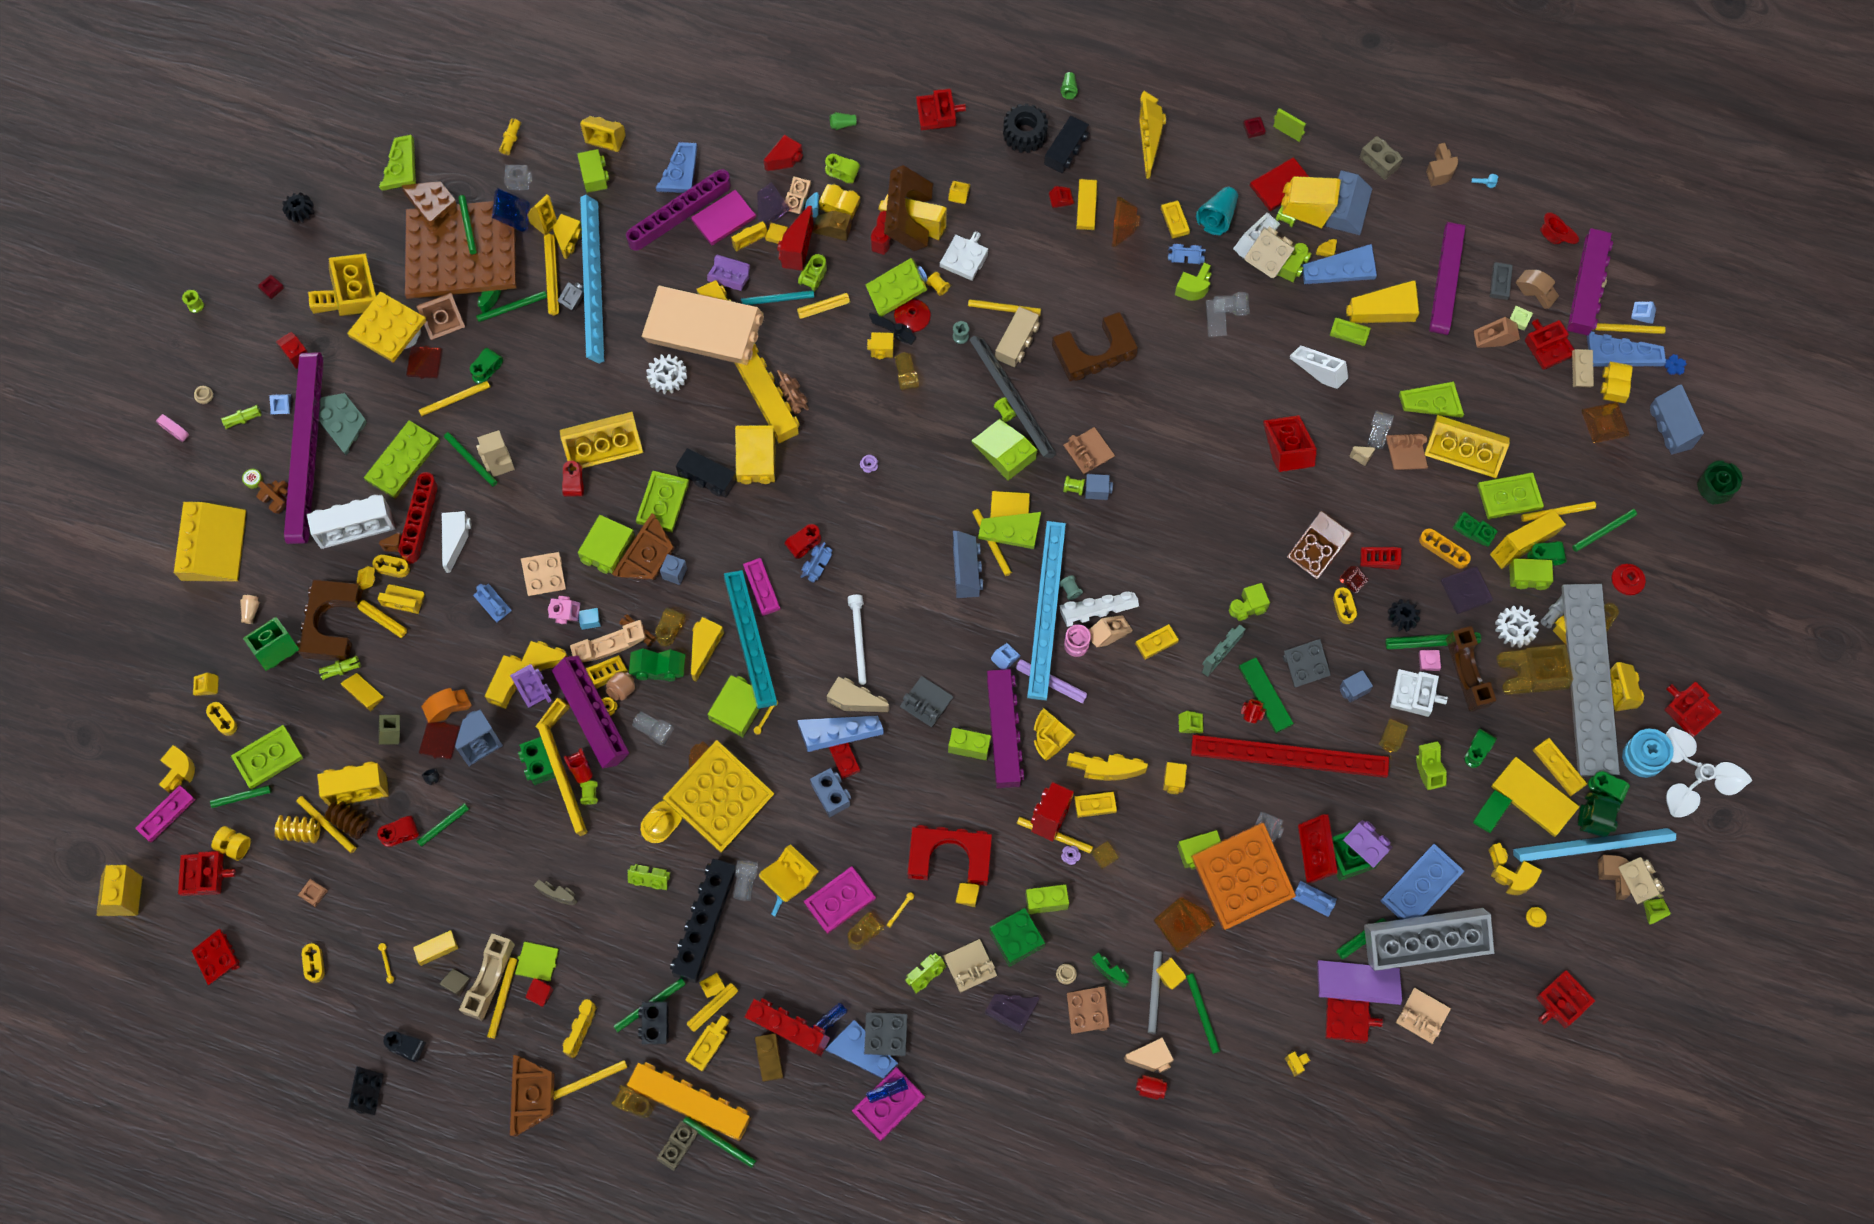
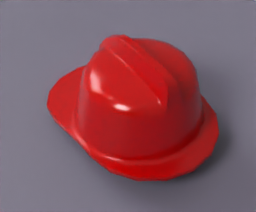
M1546 213L1544 215L1545 222L1540 231L1550 243L1560 244L1565 241L1570 244H1577L1579 242L1578 235L1559 216L1553 213Z

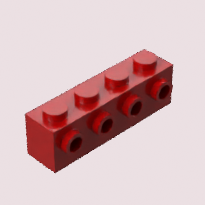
M763 998L761 1001L753 999L745 1018L821 1057L830 1040L828 1036L824 1035L825 1030L814 1025L813 1029L806 1026L808 1021L798 1016L793 1019L789 1017L790 1012L780 1007L778 1010L771 1008L772 1003Z

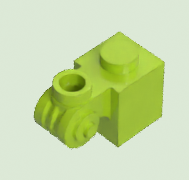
M1303 243L1295 245L1293 254L1284 263L1277 274L1278 276L1294 282L1296 276H1301L1304 269L1302 265L1304 262L1308 263L1312 254L1308 252V247Z
M1262 583L1244 588L1241 595L1244 603L1238 599L1232 601L1229 613L1232 617L1237 618L1238 621L1247 619L1248 615H1261L1265 613L1270 602Z

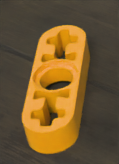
M1425 529L1419 538L1420 544L1458 569L1467 567L1471 560V556L1466 550L1433 529ZM1430 535L1432 538L1428 542L1426 541V537ZM1447 545L1450 548V552H1442L1440 546ZM1463 556L1464 560L1459 562L1458 559Z

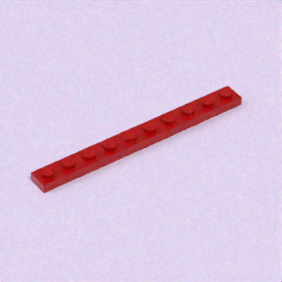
M1199 735L1192 736L1191 756L1383 778L1388 777L1389 757Z

